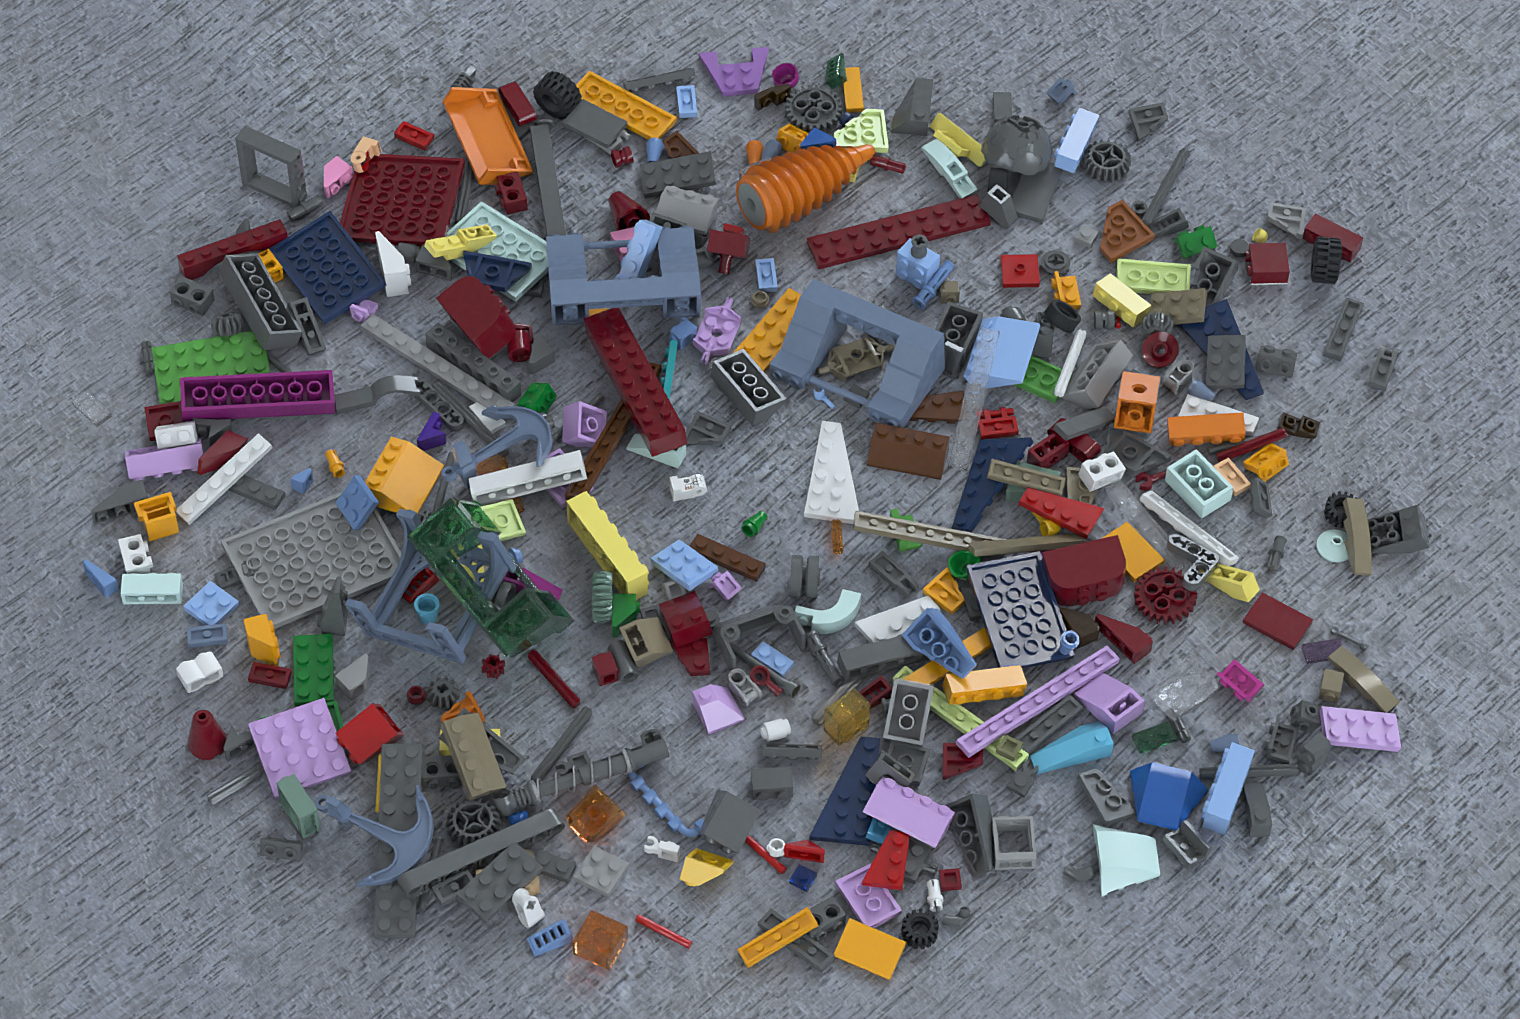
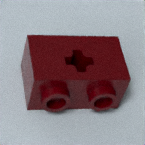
M1055 431L1028 449L1027 463L1049 469L1068 456L1069 442L1065 441Z

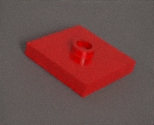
M1037 254L1001 255L1003 288L1040 286Z

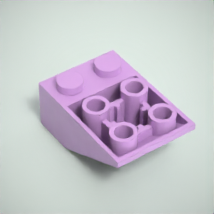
M1101 673L1073 694L1112 734L1118 732L1143 713L1145 701L1131 687L1105 673Z

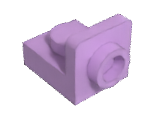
M365 299L357 305L352 304L350 306L351 317L356 321L364 322L376 312L378 303Z
M728 571L723 574L718 572L711 578L712 583L708 586L710 589L714 587L725 601H728L742 589Z

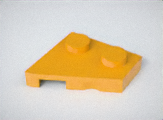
M948 567L923 588L922 593L929 596L950 615H953L965 603L962 592L959 591V586L956 580L954 581Z

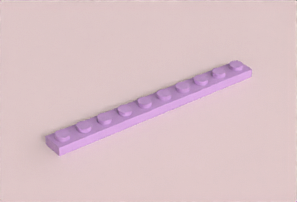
M1105 646L957 739L956 745L968 758L1093 680L1101 673L1119 663L1120 658L1108 646Z

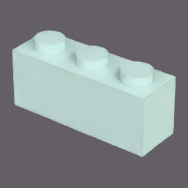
M122 574L121 598L123 604H182L183 582L181 574Z

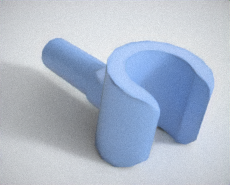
M819 387L820 392L813 389L816 400H823L831 409L835 407L826 397L824 388Z

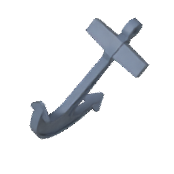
M492 405L484 409L481 414L496 421L499 419H512L517 422L516 426L473 455H470L463 440L452 445L455 462L453 466L443 468L441 475L446 482H451L457 478V475H460L464 486L470 489L469 478L476 477L475 468L479 462L521 441L530 439L538 442L536 466L540 467L544 464V460L547 458L552 447L553 437L549 423L541 414L529 408L519 406L497 407Z
M416 785L418 820L415 826L407 831H397L352 813L349 806L330 795L329 797L327 795H320L315 799V806L320 812L328 811L330 817L335 818L339 823L349 828L352 824L358 826L391 846L395 851V859L388 868L367 876L356 883L357 887L377 886L398 880L400 875L415 868L429 849L433 836V817L419 785ZM323 801H326L324 806L320 805Z

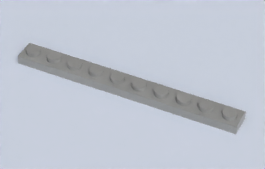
M374 314L360 325L362 331L473 402H478L486 408L492 405L497 407L515 406L513 402Z

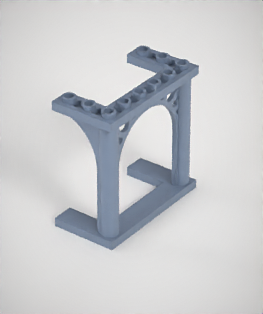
M399 509L396 516L404 528V545L395 572L372 612H370L365 603L349 598L345 606L366 636L463 664L466 659L463 653L466 645L506 573H514L516 565L506 551V547L501 543L499 536L493 532L480 531L477 538L484 548L481 549L474 544L467 545L456 539L452 541L441 535H431L415 511ZM429 550L436 553L433 559H428L426 556ZM440 562H457L472 571L476 584L475 593L453 635H451L446 626L429 622L426 629L433 639L385 626L410 581L426 567ZM489 566L487 571L483 573L477 572L480 567Z

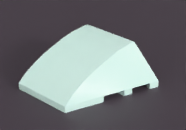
M1093 824L1094 842L1097 849L1101 897L1107 895L1108 892L1117 889L1122 890L1125 886L1134 883L1139 884L1160 876L1155 838Z

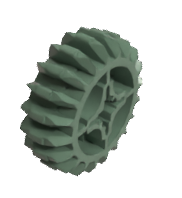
M606 571L594 572L592 582L593 620L597 623L611 622L613 600L612 573Z

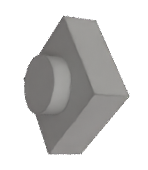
M1082 225L1074 237V242L1091 248L1098 237L1099 231Z

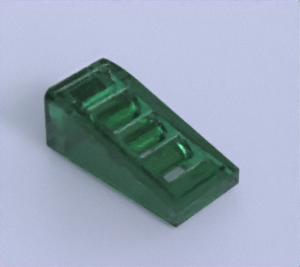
M842 52L827 62L825 81L832 89L847 81L844 54Z

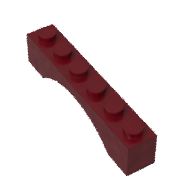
M281 219L177 255L179 269L183 277L194 280L204 276L210 269L222 262L225 255L267 250L287 238V231Z

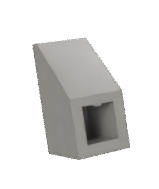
M366 653L361 657H357L352 664L341 669L335 675L337 687L351 701L367 690L370 665L369 657Z

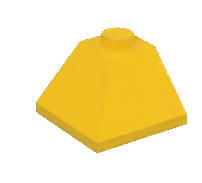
M695 848L685 857L679 880L685 881V884L689 886H699L723 874L733 865L734 860Z

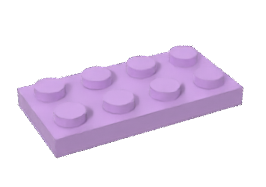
M1322 706L1319 710L1323 736L1330 740L1331 745L1399 752L1401 749L1396 714Z

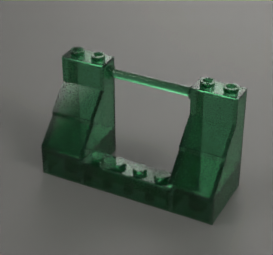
M449 498L409 534L407 538L505 657L514 658L553 633L561 634L575 620L551 591L539 590L513 557L512 560L516 565L514 572L527 588L525 587L500 610L496 608L456 558L481 544L477 538L480 531L493 532L498 536L502 532L478 503Z

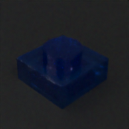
M799 864L789 879V884L808 892L817 877V872Z

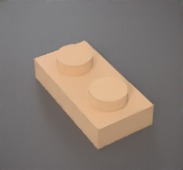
M1229 457L1213 466L1233 486L1232 494L1234 496L1251 488V483Z

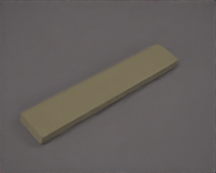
M1073 533L968 543V549L977 557L1054 550L1084 543L1085 540Z

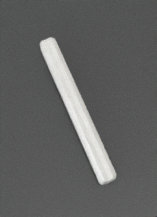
M1079 329L1075 334L1055 387V396H1064L1086 338L1085 330Z

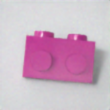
M1235 659L1222 673H1217L1220 678L1218 682L1226 689L1230 686L1234 690L1233 695L1240 701L1245 699L1249 703L1264 687L1260 680Z

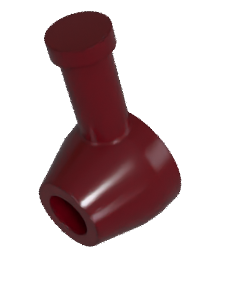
M761 665L755 666L750 672L752 682L758 686L765 685L778 697L783 689L779 688L769 679V670ZM755 675H760L761 680H757Z

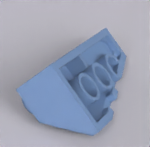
M926 608L902 634L915 651L924 654L932 661L939 663L963 679L977 666L949 621L938 609Z

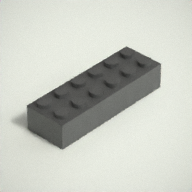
M258 253L225 255L219 273L262 349L295 348L301 337L302 330Z

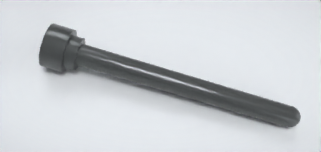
M730 644L734 654L751 666L761 665L769 670L770 679L782 686L785 694L793 698L798 694L801 688L800 684L794 680L787 681L735 644Z

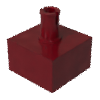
M710 229L707 252L721 257L718 273L729 275L731 261L734 258L747 260L751 238L747 235Z

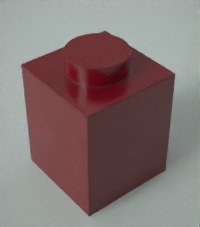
M611 652L599 653L592 657V668L600 686L619 681L618 668Z

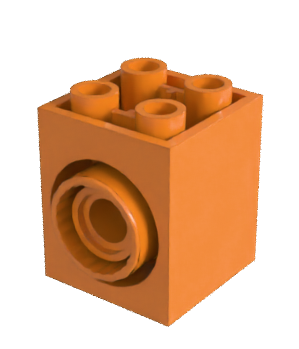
M1122 372L1114 428L1152 433L1160 376Z

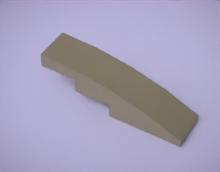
M1345 498L1343 505L1347 518L1344 521V526L1348 538L1344 543L1352 572L1355 575L1370 576L1372 574L1371 543L1363 499Z
M1342 645L1327 657L1338 672L1344 673V679L1351 688L1355 686L1366 701L1371 700L1380 712L1387 713L1399 703L1398 699L1386 685Z

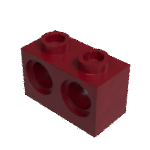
M518 172L497 176V184L494 186L496 194L501 197L499 198L501 209L504 208L507 215L527 211V197Z

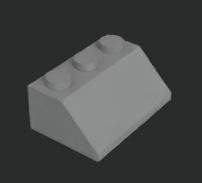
M667 185L661 194L656 213L687 223V226L694 227V232L706 235L717 216L719 199L711 195H703L691 190L687 191L676 186Z

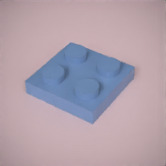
M354 475L335 503L352 528L360 530L379 502L361 476Z

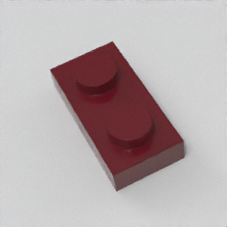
M253 662L248 682L287 689L292 670L290 668Z

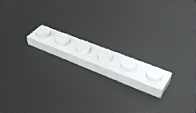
M258 433L180 505L177 511H175L176 514L188 525L192 524L272 449V445Z
M1149 491L1141 495L1139 500L1144 503L1146 508L1156 512L1160 519L1169 522L1176 531L1186 535L1189 540L1216 553L1219 556V564L1226 566L1236 564L1239 559L1237 555L1156 493Z

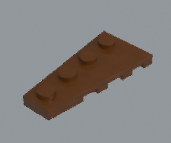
M964 390L926 395L909 421L921 419L936 423L937 420L947 421V423L951 424L964 422V424L971 425Z

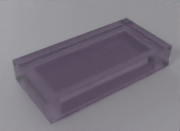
M1340 638L1302 644L1301 648L1306 664L1329 661L1327 657L1338 649L1342 643Z

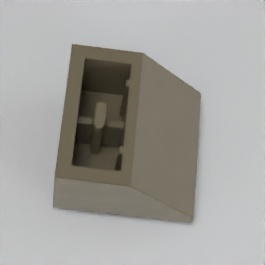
M658 617L638 619L620 627L637 668L673 653Z

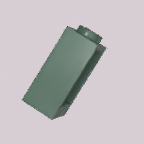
M295 774L283 777L276 783L280 804L302 839L321 830L317 808Z

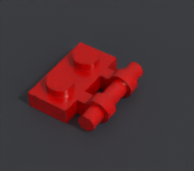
M1000 407L998 410L989 411V409H983L982 412H975L981 440L1017 436L1019 429L1016 417L1010 416L1014 415L1013 408L1006 409V407Z

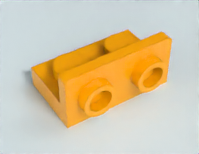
M789 123L778 130L776 140L782 144L781 149L794 153L797 149H800L801 142L809 133Z
M1054 271V278H1051V288L1055 289L1054 299L1064 301L1075 310L1081 309L1076 276L1059 277V272Z
M1271 443L1246 459L1243 465L1245 469L1256 473L1259 479L1266 482L1287 467L1289 461L1286 449Z

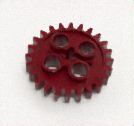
M1167 566L1164 567V571L1157 567L1156 572L1150 569L1149 575L1144 573L1143 579H1138V585H1135L1136 592H1134L1135 605H1138V612L1143 611V617L1149 615V621L1155 618L1157 624L1161 620L1164 621L1165 625H1167L1168 620L1175 624V619L1181 622L1182 615L1188 618L1189 612H1193V608L1196 606L1197 592L1196 590L1189 591L1182 586L1184 575L1182 576V570L1176 573L1175 567L1171 571H1168Z

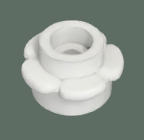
M778 838L772 839L767 845L766 850L772 857L785 855V843Z

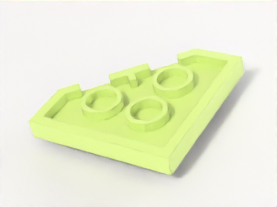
M865 109L859 117L850 120L843 129H838L834 132L833 137L837 140L836 146L846 148L848 146L856 147L871 144L875 152L888 153L889 146L884 110Z

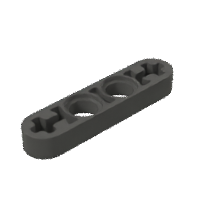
M417 378L418 383H415L416 387H423V390L420 389L421 395L415 397L431 413L433 411L439 413L441 422L449 430L454 432L460 431L464 427L463 416L426 380ZM430 396L436 397L434 402H428L426 399ZM441 408H447L448 412L440 413L438 410Z

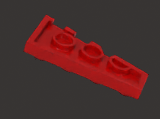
M1030 487L1026 489L1018 504L1085 539L1088 538L1104 511L1102 507Z

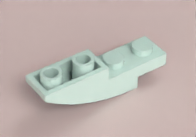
M935 139L921 148L938 173L946 178L959 198L963 199L977 193V188L967 176V170L941 141Z

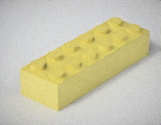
M585 491L567 500L568 524L602 570L612 573L613 584L620 594H636V600L647 595L649 585V571L647 567L639 562L636 552L630 550L626 539L618 534L617 527L614 523L611 524L609 522L606 512L600 510L596 499Z

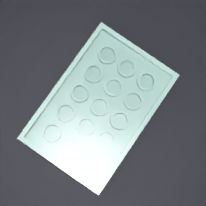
M481 201L447 232L446 237L456 235L458 229L488 224L497 235V238L474 251L475 253L531 262L532 269L509 290L501 292L516 302L548 273L546 241ZM463 256L450 260L466 270Z

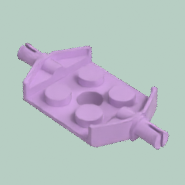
M727 297L723 306L705 308L704 318L696 337L693 338L694 347L703 353L700 360L702 364L705 361V365H707L712 356L727 355L730 351L741 324V317L730 309L733 303L732 298L729 300V297ZM720 333L721 336L714 337L712 334Z

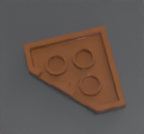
M1123 199L1108 207L1100 252L1110 263L1155 240V234Z

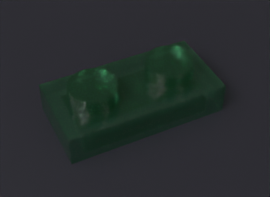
M1168 721L1132 734V740L1140 754L1175 742L1177 739Z

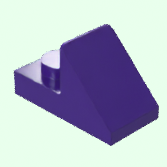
M433 411L417 438V447L422 451L446 444V434L440 431L442 422L439 413Z

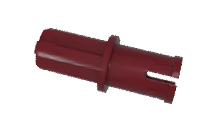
M874 154L870 159V165L883 168L885 171L891 170L903 174L906 170L905 163L891 160V157L884 158Z

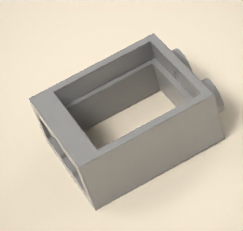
M998 816L992 818V845L995 870L1035 869L1037 858L1033 816ZM1027 831L1029 852L1000 853L998 832Z

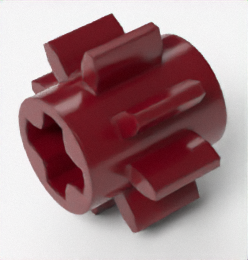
M489 654L486 659H482L483 666H481V672L487 673V678L498 679L500 674H504L505 660L500 661V655Z

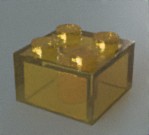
M854 688L824 710V731L838 746L844 742H849L855 734L863 732L869 726L870 703Z

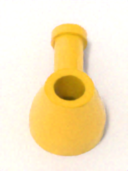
M1032 512L1033 516L1040 523L1042 536L1056 535L1060 532L1061 527Z

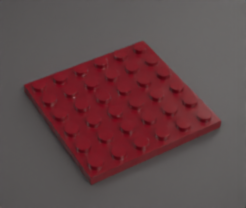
M392 154L374 155L365 172L358 173L354 170L340 224L353 241L359 243H376L375 232L377 231L393 245L403 242L422 246L426 240L446 237L465 166L464 158Z

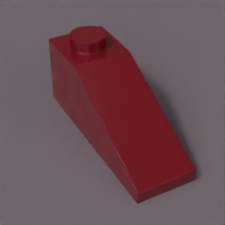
M228 430L199 458L197 474L203 475L223 467L247 444L248 438Z
M1101 614L1096 615L1095 621L1099 624L1100 632L1133 664L1151 652L1153 640L1149 634L1144 633L1140 628Z

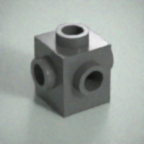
M1300 701L1290 711L1291 725L1302 731L1312 733L1321 725L1319 713L1321 707L1308 701Z

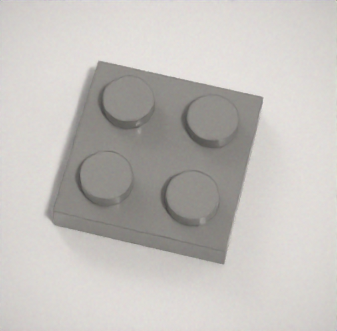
M593 846L573 876V880L609 898L628 870L629 863Z

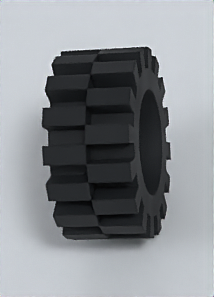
M1338 491L1337 495L1333 493L1332 496L1328 497L1324 510L1326 520L1329 519L1328 523L1332 524L1334 522V527L1340 525V528H1344V521L1347 518L1346 513L1338 512L1335 507H1344L1343 501L1345 498H1353V494L1348 496V492L1344 491V494H1341V491Z
M919 909V913H916V910H912V914L908 912L906 917L903 918L901 928L903 941H908V946L910 947L914 944V949H918V946H921V949H925V945L929 948L931 947V942L934 944L938 937L937 918L935 919L933 913L929 915L928 910L925 913H922L923 909ZM916 924H923L927 926L928 931L925 934H916L913 932L912 927Z

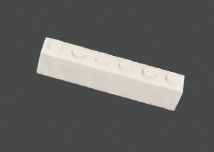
M578 450L547 458L540 467L536 466L535 461L469 478L473 501H477L481 505H487L585 480L587 475L581 452Z

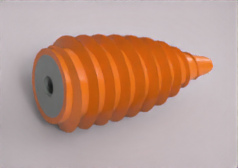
M871 144L856 147L848 146L846 148L841 146H834L832 148L828 145H822L819 148L810 146L806 150L797 149L794 153L787 152L782 157L775 156L770 161L766 160L762 161L759 165L750 166L746 174L741 177V180L736 185V198L740 210L748 223L755 229H765L769 233H776L779 227L786 228L790 222H798L801 215L808 216L812 209H820L822 202H830L832 194L838 195L841 192L842 184H849L850 175H855L857 169L873 157L875 149Z

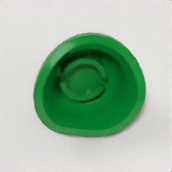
M968 550L957 551L948 559L949 571L954 577L967 581L969 578L965 569L966 566L980 563L981 557H975Z

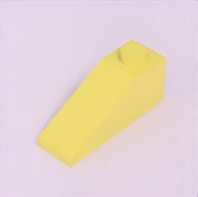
M1219 563L1217 568L1205 580L1232 598L1249 602L1260 590L1253 572Z

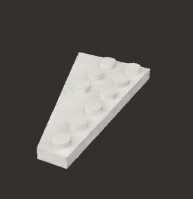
M822 421L804 517L853 524L855 511H859L842 426L841 423Z

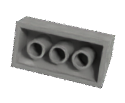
M1121 339L1095 344L1068 383L1064 396L1061 398L1083 409L1100 407L1103 399L1112 390V386L1120 378V374L1129 365V361L1133 356Z

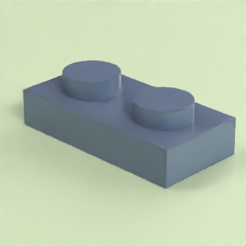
M226 623L187 628L188 647L197 648L228 644Z

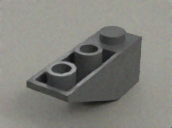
M1044 311L1038 312L1037 323L1041 326L1032 355L1051 357L1055 326L1046 318Z
M138 480L123 484L93 508L91 513L94 524L136 512L134 502L148 499L143 481Z

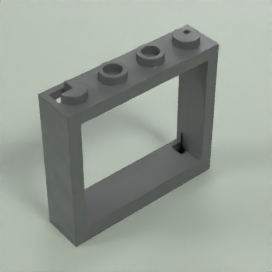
M244 126L235 137L242 184L294 208L299 206L300 202H305L307 192L301 150ZM255 150L287 164L290 187L258 173Z

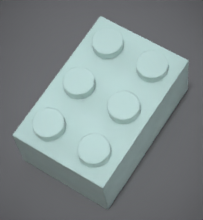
M1197 449L1167 467L1165 481L1201 519L1231 501L1233 486Z

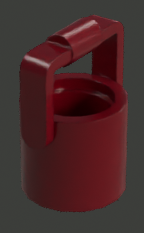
M515 323V335L507 344L508 358L513 362H524L530 359L532 352L531 344H533L534 340L532 326Z

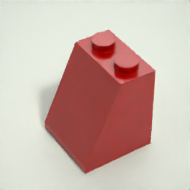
M375 703L369 705L335 733L338 736L337 742L342 748L346 747L348 749L350 759L355 764L359 763V765L366 764L382 752V744H394L405 736L381 704Z

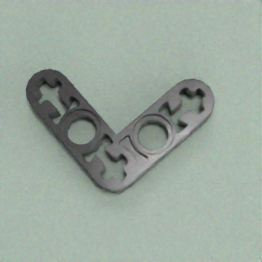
M1179 534L1169 536L1167 542L1168 550L1194 563L1184 574L1182 586L1189 591H1195L1217 568L1219 556ZM1189 550H1193L1197 554L1190 553ZM1196 569H1201L1205 571V573H1200Z

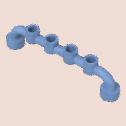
M635 772L628 773L629 778L632 780L629 782L631 788L635 792L641 790L644 793L642 795L644 802L648 806L653 803L657 807L654 809L656 815L660 819L666 817L669 820L667 826L673 833L678 830L687 837H694L700 834L699 832L704 822L703 819L700 818L694 823L695 828H686L681 819L671 812L668 805L659 799L656 792L646 785L640 775H637Z

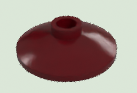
M1160 331L1149 335L1142 345L1144 360L1156 368L1169 366L1176 360L1179 353L1177 340L1167 332ZM1160 349L1165 350L1163 354H1159Z

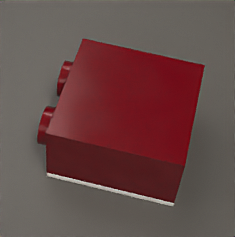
M1249 243L1248 251H1245V262H1248L1247 276H1250L1251 285L1288 284L1290 269L1286 243Z

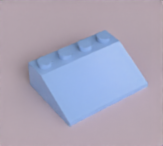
M999 316L982 319L964 374L965 379L972 388L980 390L1021 384L1041 325L1035 322Z

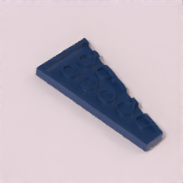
M1227 299L1206 306L1204 322L1178 324L1196 342L1197 346L1206 356L1208 352V336L1241 335ZM1247 348L1245 388H1236L1245 400L1264 394Z

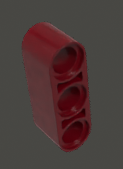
M516 81L498 87L503 103L519 127L537 120L532 105Z
M1060 418L1056 423L1065 421L1066 419ZM1055 424L1047 430L1048 436L1055 432L1053 429ZM1087 434L1067 440L1069 442L1068 452L1081 462L1089 459L1093 460L1101 452L1100 445Z

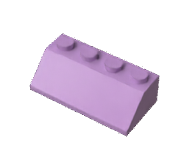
M198 438L195 444L158 449L157 446L125 451L129 479L134 481L144 480L145 476L151 475L153 478L162 477L164 473L171 472L172 475L180 474L186 469L198 471V460L203 455L201 438Z
M882 777L863 810L864 813L936 848L946 834L955 814L949 807L933 802L931 798L921 796L911 788L903 787L893 779Z

